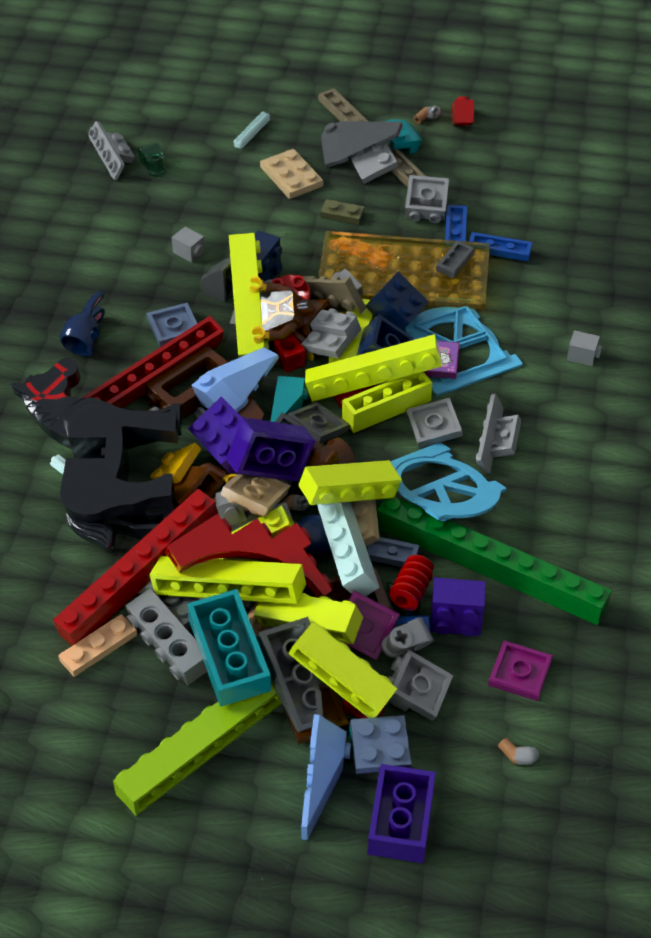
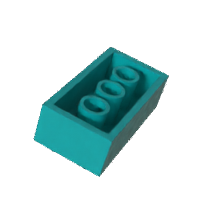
M235 589L187 603L189 622L220 707L270 692L271 675L238 590Z

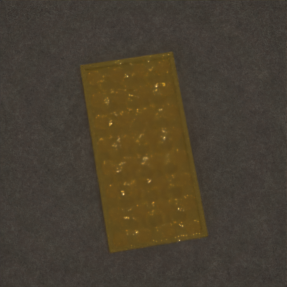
M326 231L318 279L321 276H326L330 280L336 272H341L346 268L362 285L363 295L361 298L371 300L399 271L429 301L426 305L458 308L467 306L470 309L485 310L490 243L459 241L475 248V254L453 279L437 272L436 265L456 241Z

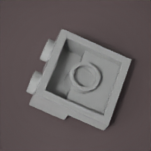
M409 175L405 217H408L411 221H419L420 219H429L432 223H439L441 220L445 221L449 178Z
M330 308L328 311L321 310L310 323L312 332L301 345L305 352L339 358L361 331L357 316L349 311L346 314L339 313L333 308Z
M408 650L402 657L398 655L391 665L394 674L392 677L388 676L387 678L391 680L392 685L397 690L388 702L404 712L410 708L433 721L438 715L453 675Z

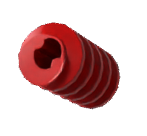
M411 555L406 559L389 592L391 600L399 608L406 611H414L418 607V603L421 601L429 586V582L433 578L432 571L434 566L429 559L421 555Z

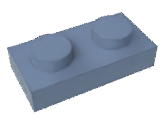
M379 537L380 540L370 544L367 549L371 561L403 567L409 556L418 555L419 545Z

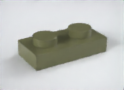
M326 199L320 211V218L359 225L364 214V206Z

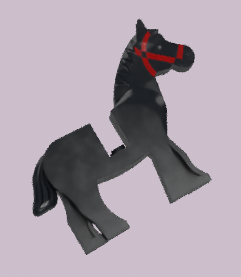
M70 358L59 360L47 372L34 376L30 375L24 383H12L11 386L14 389V394L23 399L29 414L40 428L52 439L63 446L71 448L75 459H66L60 489V497L70 528L85 541L97 545L105 552L111 554L115 550L116 534L142 540L174 511L175 483L173 474H164L147 482H128V449L157 441L178 444V436L182 435L183 415L180 403H173L161 410L132 411L116 407L97 398L72 397L70 390L79 384L81 375L77 363ZM164 508L159 511H151L153 509Z

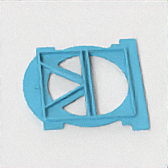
M473 307L433 308L418 314L403 330L412 336L414 340L435 334L437 341L459 342V349L485 340L488 342L490 355L485 364L459 373L457 372L456 379L430 377V380L433 382L432 392L436 397L523 365L516 354L510 355L507 350H501L497 338L488 327L478 320L480 316ZM443 323H454V341L429 329ZM463 325L478 331L475 334L462 338Z
M441 442L390 461L400 477L402 473L427 463L448 465L458 471L412 491L401 481L397 490L401 496L415 503L437 520L447 521L452 518H468L487 513L498 504L501 493L506 491V487L497 481L488 482L481 473L471 466L451 459L453 458V455L449 453L451 449ZM470 479L477 484V488L458 483ZM445 490L473 498L464 502L451 503ZM437 493L440 502L431 501L424 497Z

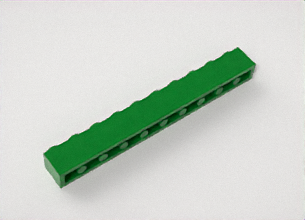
M394 497L385 498L377 509L379 530L409 543L417 544L422 549L598 626L608 608L611 589L453 521L437 520L416 505Z

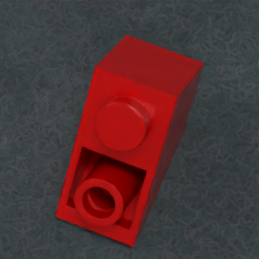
M461 96L458 97V100H454L451 105L453 126L472 125L474 123V99L469 100V97Z

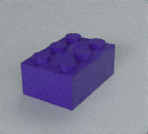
M221 396L188 429L230 474H237L227 462L226 457L242 417Z
M242 417L226 460L237 474L299 482L316 440L304 426Z
M380 764L368 838V855L424 863L436 772Z

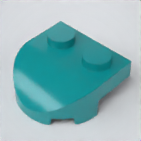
M401 119L382 121L402 122L403 124L399 136L388 141L393 150L406 148L412 154L417 152L419 147L422 146L423 139L407 121Z

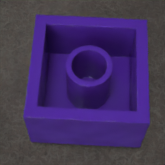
M434 577L430 632L481 636L485 607V581Z

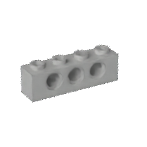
M151 588L125 605L129 614L126 619L135 629L138 628L142 632L140 635L148 646L152 644L156 648L155 653L161 662H168L171 666L169 669L177 680L182 679L188 686L207 672L195 638Z

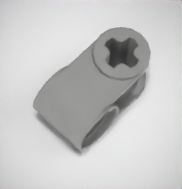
M419 617L394 628L390 635L383 639L381 647L385 655L396 658L398 655H404L408 650H420L431 644L434 639L423 618Z

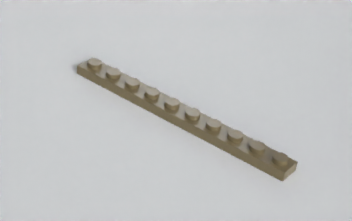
M334 88L318 94V100L340 122L368 121ZM386 142L399 167L391 170V172L407 187L409 175L425 176L398 149L393 150L390 144Z

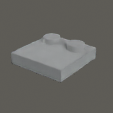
M387 143L380 146L373 144L365 150V153L359 155L357 152L349 156L364 184L399 167Z
M450 398L406 409L418 448L463 436Z

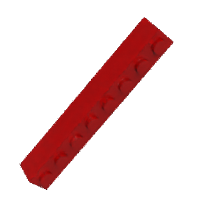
M209 316L82 398H97L123 409L146 394L145 385L204 347L208 346L213 350L221 345L224 330Z
M197 489L53 619L59 635L73 646L105 624L151 581L149 575L160 556H167L165 553L166 546L218 514L216 502Z

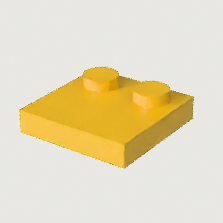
M192 443L175 452L170 451L166 453L161 459V466L151 474L150 478L154 480L164 474H173L174 483L181 482L201 448L196 443Z

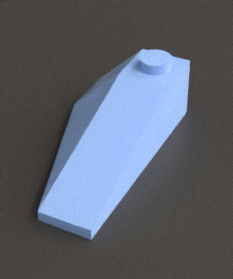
M263 347L208 371L191 386L200 404L207 409L222 396L238 413L248 403L247 397L252 391H256L259 387L258 382L261 377L269 373L279 356Z
M314 714L310 742L311 764H308L307 770L308 790L305 791L301 825L302 840H308L344 769V760L350 759L351 743L346 742V731L321 715Z

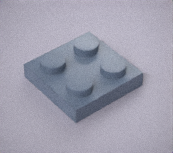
M188 303L147 313V320L159 347L197 324Z
M404 715L351 719L350 726L356 774L379 772L380 764L411 768Z

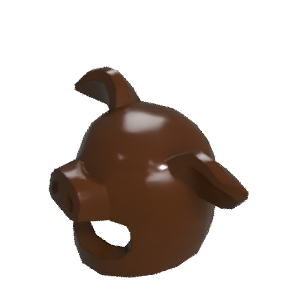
M337 437L329 440L326 446L315 441L306 467L355 463V458L349 445L341 438Z

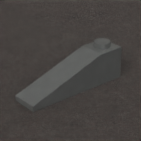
M341 121L325 126L321 136L325 166L330 167L344 163L349 160L348 156L358 152L361 155L373 144L380 146L398 137L403 126L402 122Z
M230 256L214 265L208 273L203 275L201 280L203 295L225 303L233 294Z
M308 617L261 631L256 637L271 675V683L298 733L312 728L314 714L323 717L319 678L288 654L296 641L310 626L311 623Z

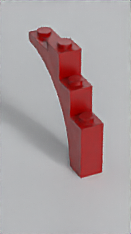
M216 514L166 546L165 553L179 573L196 564L230 557L250 558L273 563L302 564L306 586L317 598L320 596L328 597L332 592L330 588L332 584L325 574L321 575L316 568L317 562L310 553L306 554L305 552L311 545L309 533L304 527L300 528L297 523L271 538L272 534L265 523L261 524L257 518L232 534V527L225 518L221 519Z

